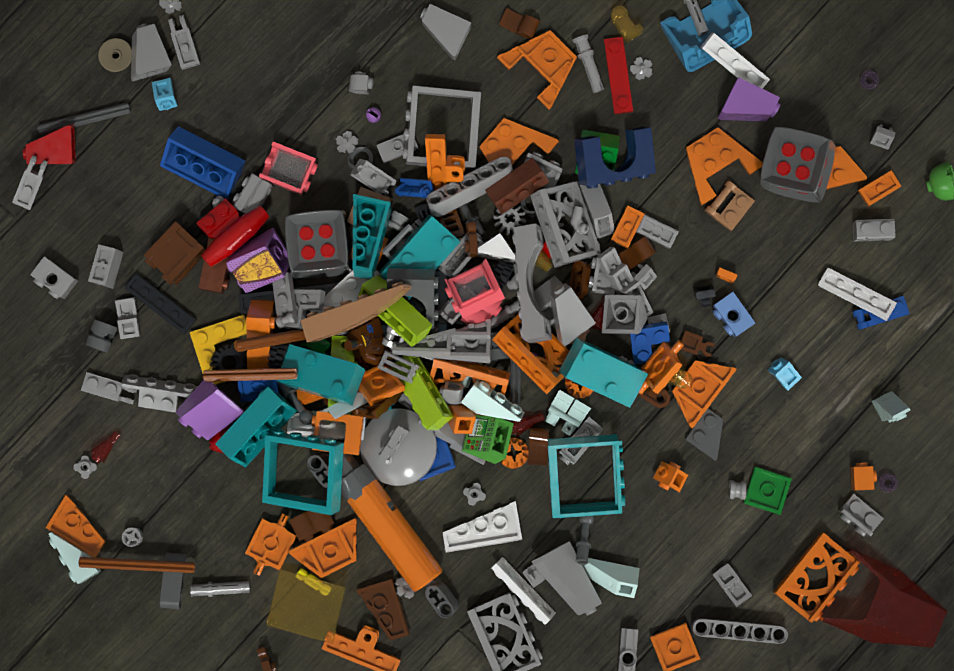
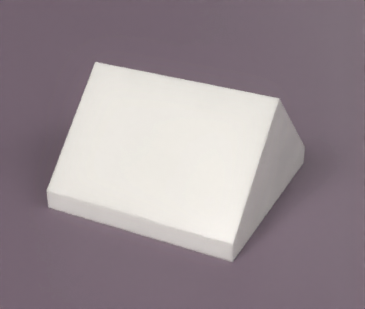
M501 234L478 247L477 257L497 261L502 259L512 264L515 262V255Z

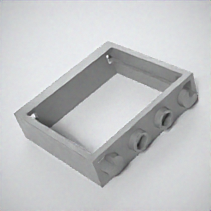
M412 86L411 91H408L407 102H410V110H406L405 121H409L408 129L405 128L404 140H407V148L403 147V159H406L405 164L427 166L426 157L413 156L418 94L471 99L465 170H474L476 167L481 92Z

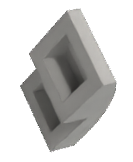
M135 297L115 300L120 339L139 337L140 331Z
M728 563L713 574L736 608L752 597Z

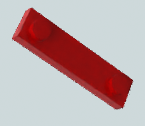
M623 37L604 39L614 115L633 112Z

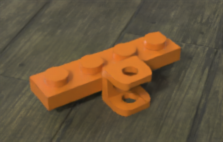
M426 134L428 180L432 182L433 191L447 185L448 182L463 181L465 158L458 155L446 156L445 134Z
M368 625L363 626L356 640L329 630L322 649L374 671H397L401 661L400 658L375 648L379 638V630ZM366 634H370L371 638H367Z

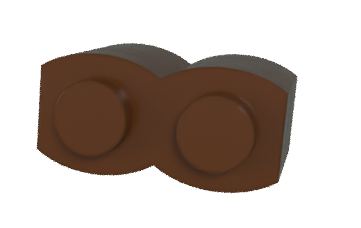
M306 511L289 520L299 541L304 540L305 543L314 539V534L320 531L324 534L332 530V525L335 524L331 515Z

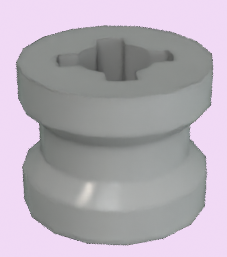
M392 211V217L388 222V226L401 232L404 229V225L410 219L396 211Z
M729 481V499L737 497L745 500L746 481Z
M127 528L122 533V541L129 547L138 546L143 541V533L139 528Z

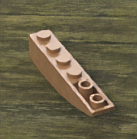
M403 282L391 285V289L386 290V288L375 290L374 295L364 294L358 296L357 301L347 300L341 302V306L337 308L330 306L324 308L322 313L312 312L307 314V318L300 320L306 341L317 342L366 323L396 303L412 288L411 285L403 284Z

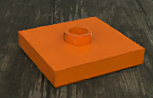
M384 364L383 367L392 370L388 364ZM378 366L365 371L358 389L370 406L405 391V387L398 377L378 369Z
M686 622L650 636L663 671H672L700 660Z

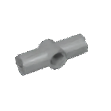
M621 628L618 671H635L638 629ZM625 653L632 654L633 659L630 663L623 662L622 657Z

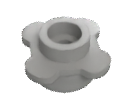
M82 456L81 461L74 465V470L78 471L84 479L89 478V474L97 469V465L90 461L88 456Z
M474 483L472 487L465 488L463 494L468 498L469 505L473 506L479 500L483 501L486 498L485 493H482L480 489L481 485L479 483Z

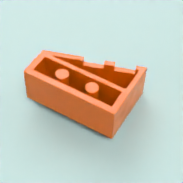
M251 300L246 317L247 338L273 334V329H275L274 301ZM272 347L247 350V369L269 368L268 362L270 360H268V356H270L269 351H272Z

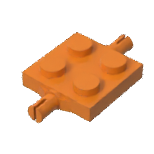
M678 340L672 348L669 344L663 342L641 367L648 373V376L639 390L640 394H643L649 386L652 391L658 394L679 371L682 363L678 359L677 353L684 346L681 341Z
M282 513L278 523H271L262 518L245 554L253 557L258 562L253 571L254 574L260 576L264 566H271L277 570L281 569L288 551H290L297 535L289 532L284 527L289 516H285Z

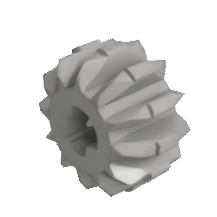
M517 206L515 210L512 207L501 216L494 215V219L499 220L494 224L495 227L502 226L499 229L500 233L506 229V235L509 236L510 230L514 234V227L522 226L519 223H526V220L521 218L525 216V212L518 213L521 208L520 206ZM512 215L515 222L506 223L505 217H511Z

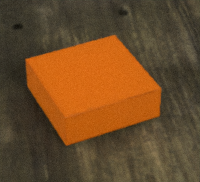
M719 268L715 276L733 283L736 280L737 274Z

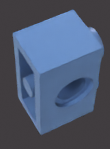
M734 292L712 306L714 308L713 314L718 320L721 319L724 322V329L729 336L733 335L735 338L755 324ZM729 311H734L737 314L735 321L728 319L727 314Z

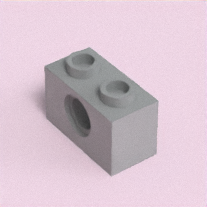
M43 257L30 274L35 278L33 280L34 283L41 288L43 286L49 288L48 293L56 299L59 297L65 299L78 282V280L46 257ZM52 275L57 276L55 284L49 283V278Z

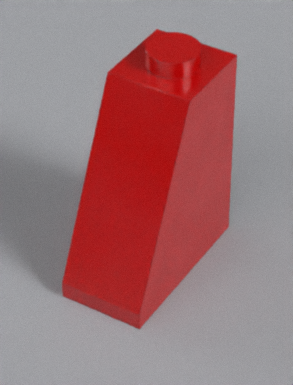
M69 124L27 144L26 148H23V158L26 159V164H29L32 156L37 157L35 164H41L44 160L48 161V164L75 163L74 124Z

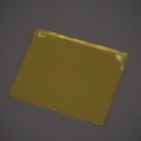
M280 569L267 619V626L332 644L346 587Z

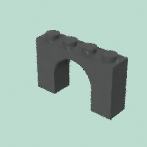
M388 268L387 290L392 288L391 285L399 282L411 285L412 288L404 296L415 297L424 304L425 310L420 314L432 324L428 335L438 333L439 325H435V321L439 319V309H435V305H438L439 293H435V289H438L439 278L435 277V269ZM395 335L393 340L398 342L400 336Z

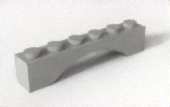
M537 224L514 227L512 239L516 248L514 255L517 271L515 275L519 283L517 297L521 307L519 308V317L522 320V327L520 328L521 337L529 343L552 340L550 320L539 308L533 291L534 266L539 253L544 247L542 229Z

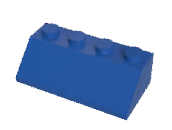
M178 126L168 137L160 166L228 200L241 176L245 160Z

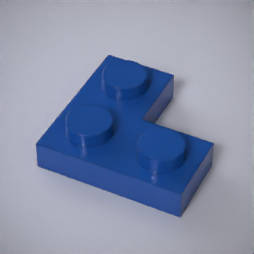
M667 321L644 325L639 334H630L634 365L647 362L652 356L651 345L670 342Z

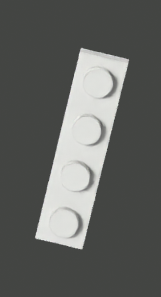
M713 32L700 47L737 78L739 77L762 89L770 80Z
M827 268L818 286L886 321L896 306V302L830 268Z
M503 557L492 567L495 575L502 579L508 585L510 591L515 593L522 603L533 611L538 620L546 624L556 614Z

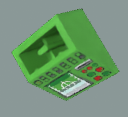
M475 415L476 420L472 434H465L461 451L493 464L506 459L514 423L501 418Z

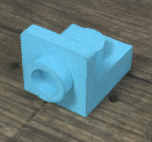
M171 78L152 82L154 99L159 111L177 107Z
M782 357L775 360L771 367L768 368L769 373L774 375L786 390H789L802 378L791 363Z

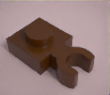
M467 222V240L464 241V251L468 252V258L476 257L478 254L476 223Z
M684 331L681 340L684 346L680 350L693 355H697L698 351H701L704 356L711 357L712 354L706 352V347H714L715 344L712 342L702 343V336Z
M266 647L258 648L257 653L261 660L263 671H277L275 662L271 663L268 657Z

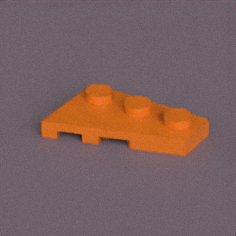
M65 495L46 528L96 558L106 540L71 498Z

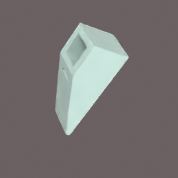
M479 379L476 380L461 402L476 414L520 422L525 413L520 406L512 404L502 393L494 391L488 383Z
M892 391L872 400L882 421L888 420L889 423L899 421L907 416L906 412L910 411V408Z
M49 533V542L54 549L57 548L59 551V559L64 566L67 565L70 572L68 574L73 582H77V584L83 583L101 572L100 568L79 567L80 557L92 556L55 533Z
M588 558V564L582 565L588 578L616 595L634 598L638 586L640 568Z

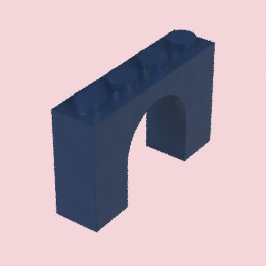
M641 126L625 129L627 157L624 163L615 170L608 169L603 162L600 137L587 136L574 139L579 185H584L591 189L597 188L598 184L602 183L604 185H613L617 180L628 182L632 181L633 177L643 179L648 178L649 174L656 173L651 127Z

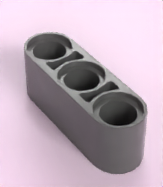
M166 552L165 561L186 562L187 556L184 553ZM163 572L160 608L180 610L185 573Z

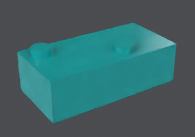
M428 215L382 267L379 273L387 280L388 268L436 270L461 241L433 216Z
M578 337L559 370L565 378L629 408L648 376V373L641 367Z
M289 344L281 368H296L298 370L297 379L277 381L287 387L353 406L365 369L356 363Z
M267 387L259 393L258 398L217 441L216 445L229 459L246 468L265 447V435L272 433L273 430L280 431L297 410L282 395Z

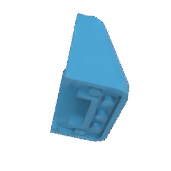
M711 0L709 6L701 9L709 29L707 34L701 36L697 35L698 33L691 16L682 21H679L675 16L667 17L664 21L660 22L663 32L688 72L696 71L715 60L700 48L712 32L733 49L751 38L752 29L749 15L737 0Z

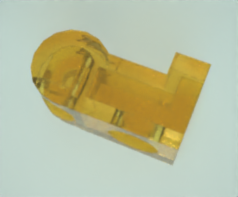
M616 6L612 10L611 21L626 43L643 33L644 29L640 23L635 26L630 20L625 7Z

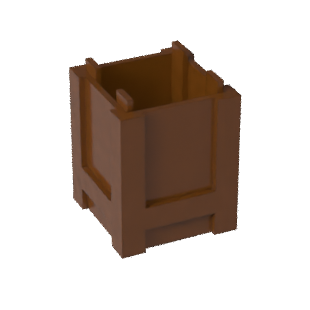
M175 221L144 256L147 258L145 262L154 270L158 268L163 273L161 277L171 285L173 283L178 285L202 260L201 255L206 249Z

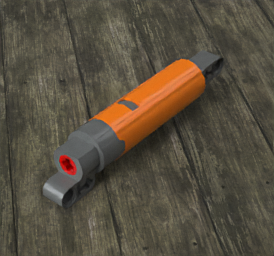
M319 452L308 459L307 466L318 482L327 488L329 456L324 452ZM343 454L341 494L412 591L416 592L425 586L427 588L425 596L438 615L442 618L451 617L458 610L459 603L443 582L434 580L442 573L443 569L392 502L366 464L360 466L352 454ZM316 458L321 460V466L316 463ZM444 604H448L451 607V611L446 610Z

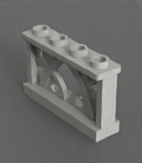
M577 181L548 189H541L530 195L555 268L592 258L601 253L600 244L594 233V227L590 221L588 209L584 203ZM563 192L567 193L569 202L567 201V197H565L561 202V194ZM556 193V200H550L548 195ZM574 206L584 208L581 219L585 224H588L589 231L586 234H578L574 229L572 236H570L565 230L559 229L558 222L562 217V212L572 218ZM575 244L579 247L585 246L586 252L580 251ZM572 248L576 255L569 257L567 252Z
M510 592L467 611L493 671H502L512 661L519 667L513 671H527L541 665L540 660L543 659L539 648L534 649L532 642L535 639L531 630L526 631L524 626L527 623L523 612L519 614L516 606H519L518 600L515 595L511 596ZM500 603H507L510 606V613L505 614L502 609L500 612L501 617L496 616L497 606ZM493 606V616L478 617L477 612ZM514 614L516 615L519 625L510 620L513 618ZM491 623H494V632L488 633L486 627H492ZM498 623L508 626L517 632L511 651L503 645H490V641L497 635ZM523 634L526 638L528 645H521ZM499 649H502L508 656L505 657L503 654L502 657H498L496 653ZM524 650L529 651L531 654V659L526 664H522L515 659L516 655L520 658H525L522 655Z

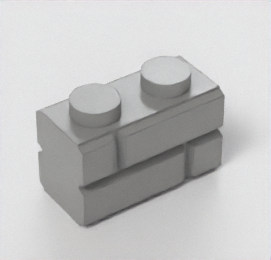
M251 174L250 177L247 176L242 183L244 187L240 194L237 193L232 201L234 203L233 207L243 214L248 213L259 205L262 207L273 186L254 174Z
M855 220L852 223L853 242L893 240L895 238V220Z

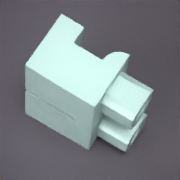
M559 390L548 410L549 414L546 422L555 426L558 419L561 418L566 421L561 431L570 436L576 428H579L591 408L575 400L566 414L574 398Z

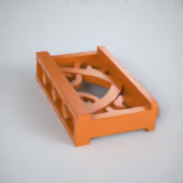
M518 314L496 334L492 341L548 394L564 378L559 372L560 368L555 365L563 364L569 350L551 333L552 340L535 342L543 347L546 359L538 356L535 357L530 352L529 343L521 337L518 323L522 325V320ZM513 327L516 334H512L509 330ZM552 371H555L560 375L556 378L552 374Z
M434 358L430 377L436 385L438 383H445V381L459 383L469 376L472 377L473 384L477 379L484 380L490 385L491 389H494L497 384L502 385L500 393L505 396L511 373L469 361ZM437 368L442 369L443 378L435 379ZM454 372L461 374V377L459 378H451L456 377L454 375Z
M821 532L773 593L811 623L813 621L817 622L823 615V608L825 606L829 607L835 600V593L838 590L842 591L847 585V578L850 575L854 576L859 570L858 564L860 562L830 539L829 536ZM825 543L829 544L838 553L830 557L823 545ZM815 557H818L819 562H821L822 560H824V562L820 565H815L813 563V559ZM843 557L847 561L845 570L839 571L838 566L842 563H832L835 558ZM826 566L827 586L808 590L809 578L804 569L806 567L821 569ZM835 575L840 576L835 582ZM800 577L805 580L803 589H800L802 584L797 583V579ZM789 591L799 595L797 604L784 594ZM826 594L820 601L818 596ZM804 596H808L806 599L808 606L810 601H815L816 605L813 610L806 611L802 607Z

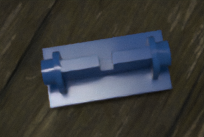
M400 178L401 184L395 188V193L398 196L427 198L428 194L433 192L431 180Z

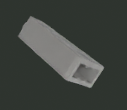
M570 541L531 561L577 615L586 613L588 616L597 611L596 607L602 604L583 566L576 562L577 555Z

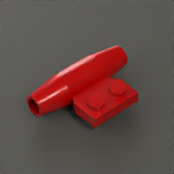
M224 199L196 223L209 238L214 239L201 257L210 267L226 259L257 233L267 221L269 215L259 205L239 217L238 211Z

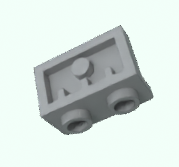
M852 494L838 511L842 514L840 518L847 524H854L856 526L855 530L863 537L865 535L871 537L873 535L872 532L884 519L855 494Z

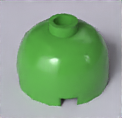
M950 161L935 166L929 174V181H926L928 191L933 192L936 198L944 201L954 200V171Z

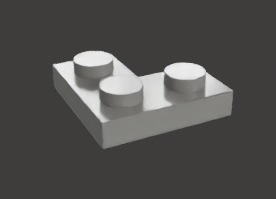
M294 290L298 322L293 324L287 323L285 328L303 329L300 320L305 319L306 310H323L325 291Z

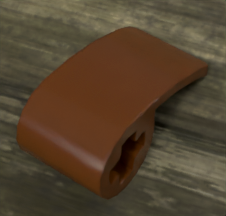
M506 8L499 25L531 40L540 21L532 16H522Z
M645 236L628 249L619 253L618 256L622 264H626L630 270L654 255L656 251Z
M530 427L529 465H547L548 428Z

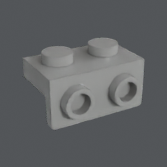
M528 153L525 162L533 158L549 181L542 188L555 187L563 170L560 168L561 165L552 160L550 162L543 160V156L538 153Z
M593 257L591 268L595 269L594 276H590L588 286L592 288L591 293L614 295V288L606 277L597 258Z

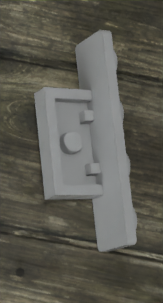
M133 374L125 375L121 382V387L139 390L138 407L175 412L178 409L179 396L189 397L198 387L190 383L181 384L171 380L162 381L152 377H138Z

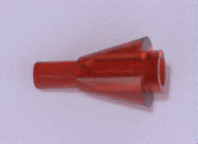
M605 295L601 304L591 316L595 321V324L591 327L597 330L602 329Z
M543 414L522 417L520 422L511 420V423H514L512 434L519 436L535 423L543 421Z
M115 431L108 440L103 441L90 450L92 453L90 457L98 464L100 462L105 463L113 448V444L121 436Z

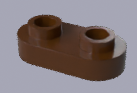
M581 260L573 264L569 286L579 299H583L588 292L591 272L589 263Z
M649 386L646 392H643V394L638 392L637 396L656 408H664L670 402V395L665 389H662L657 394ZM658 395L663 396L662 402L657 401L656 397Z

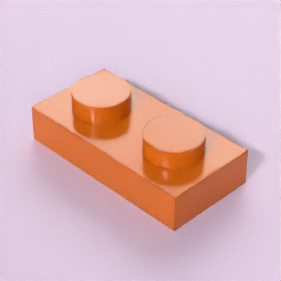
M891 170L861 188L858 192L869 207L899 189L901 184Z
M627 206L611 241L628 249L643 219L644 213Z

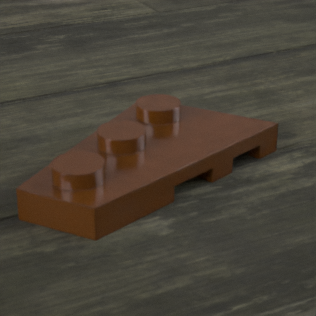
M393 579L356 590L390 641L410 635Z

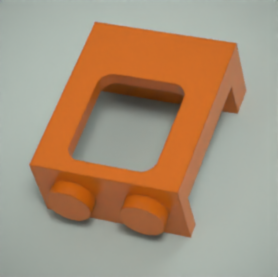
M320 411L313 415L312 426H315L314 434L311 435L319 436L321 420L344 422L346 424L343 453L360 455L364 417L344 414L334 419L329 412Z

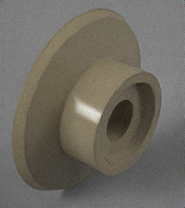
M109 39L99 49V61L108 71H122L132 61V49L122 39ZM118 53L119 57L114 59V54Z

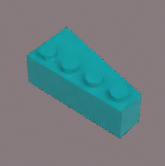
M353 194L354 277L368 280L374 277L392 211L391 202Z

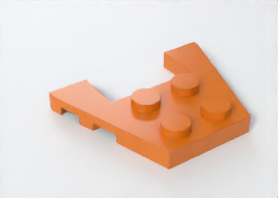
M551 30L497 57L508 70L524 57L550 83L537 97L548 110L552 108L577 59V56Z
M503 118L479 148L488 163L500 157H508L513 166L532 143L548 155L559 143V140Z
M720 128L714 129L686 147L701 206L716 197L715 192L706 179L737 159H739L749 175L762 168L763 162Z

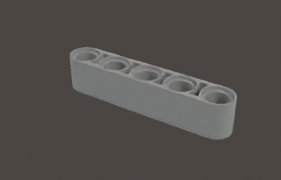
M500 157L464 175L463 181L451 182L428 194L426 200L431 214L435 217L443 216L486 194L485 190L513 171L511 160L508 157Z
M697 618L691 624L692 632L700 637L775 644L784 643L788 637L787 630L779 625ZM703 622L705 630L699 633L696 631V624ZM718 624H723L725 627L722 634L715 632V627ZM740 625L743 626L744 633L741 636H736L735 628ZM758 627L763 629V635L760 638L754 636V630ZM777 629H780L783 634L779 640L773 637V633Z

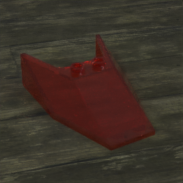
M846 548L845 551L852 554L875 574L880 583L867 615L863 620L821 617L819 620L871 643L933 648L947 611L900 570L856 550Z

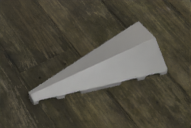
M491 319L475 325L474 323L468 324V327L457 330L453 328L427 335L426 338L413 347L408 343L392 345V354L490 363Z

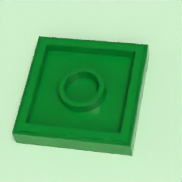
M754 467L743 504L781 515L792 478Z

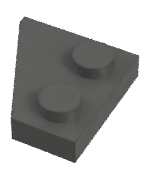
M707 409L685 440L716 461L723 419Z

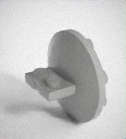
M392 409L383 413L378 419H372L365 428L364 440H361V457L363 463L366 464L377 480L393 486L409 485L420 480L432 467L437 453L436 436L434 431L427 430L418 423L420 417L417 413L407 409Z

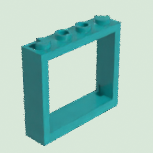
M273 430L272 433L265 435L262 503L327 515L339 512L344 443L336 442V440H333L334 438L319 439V436L316 435L306 437L298 432L288 434L284 430ZM278 443L329 451L327 501L275 492Z
M617 434L547 439L552 517L566 518L622 514V506H625V495H621V489L625 488L624 477H620V471L624 470L623 459H620L619 452H623L622 441L618 440ZM612 445L615 501L560 505L556 449Z

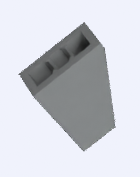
M429 4L428 9L424 8L420 16L422 18V25L451 59L456 60L471 29V22Z
M142 24L137 27L132 35V82L167 72L171 67L170 60L155 24Z
M598 184L597 188L588 189L587 186L579 185L596 238L613 234L615 231L612 212L601 185Z
M566 283L558 285L553 290V293L550 294L557 339L566 346L593 326L595 321L572 288Z

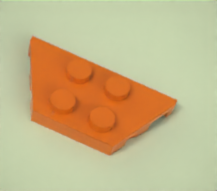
M841 146L836 147L834 162L826 189L867 180V176Z
M696 360L693 362L672 390L690 428L693 429L737 370L736 368Z
M354 518L288 551V553L317 576L323 578L356 561L357 521Z

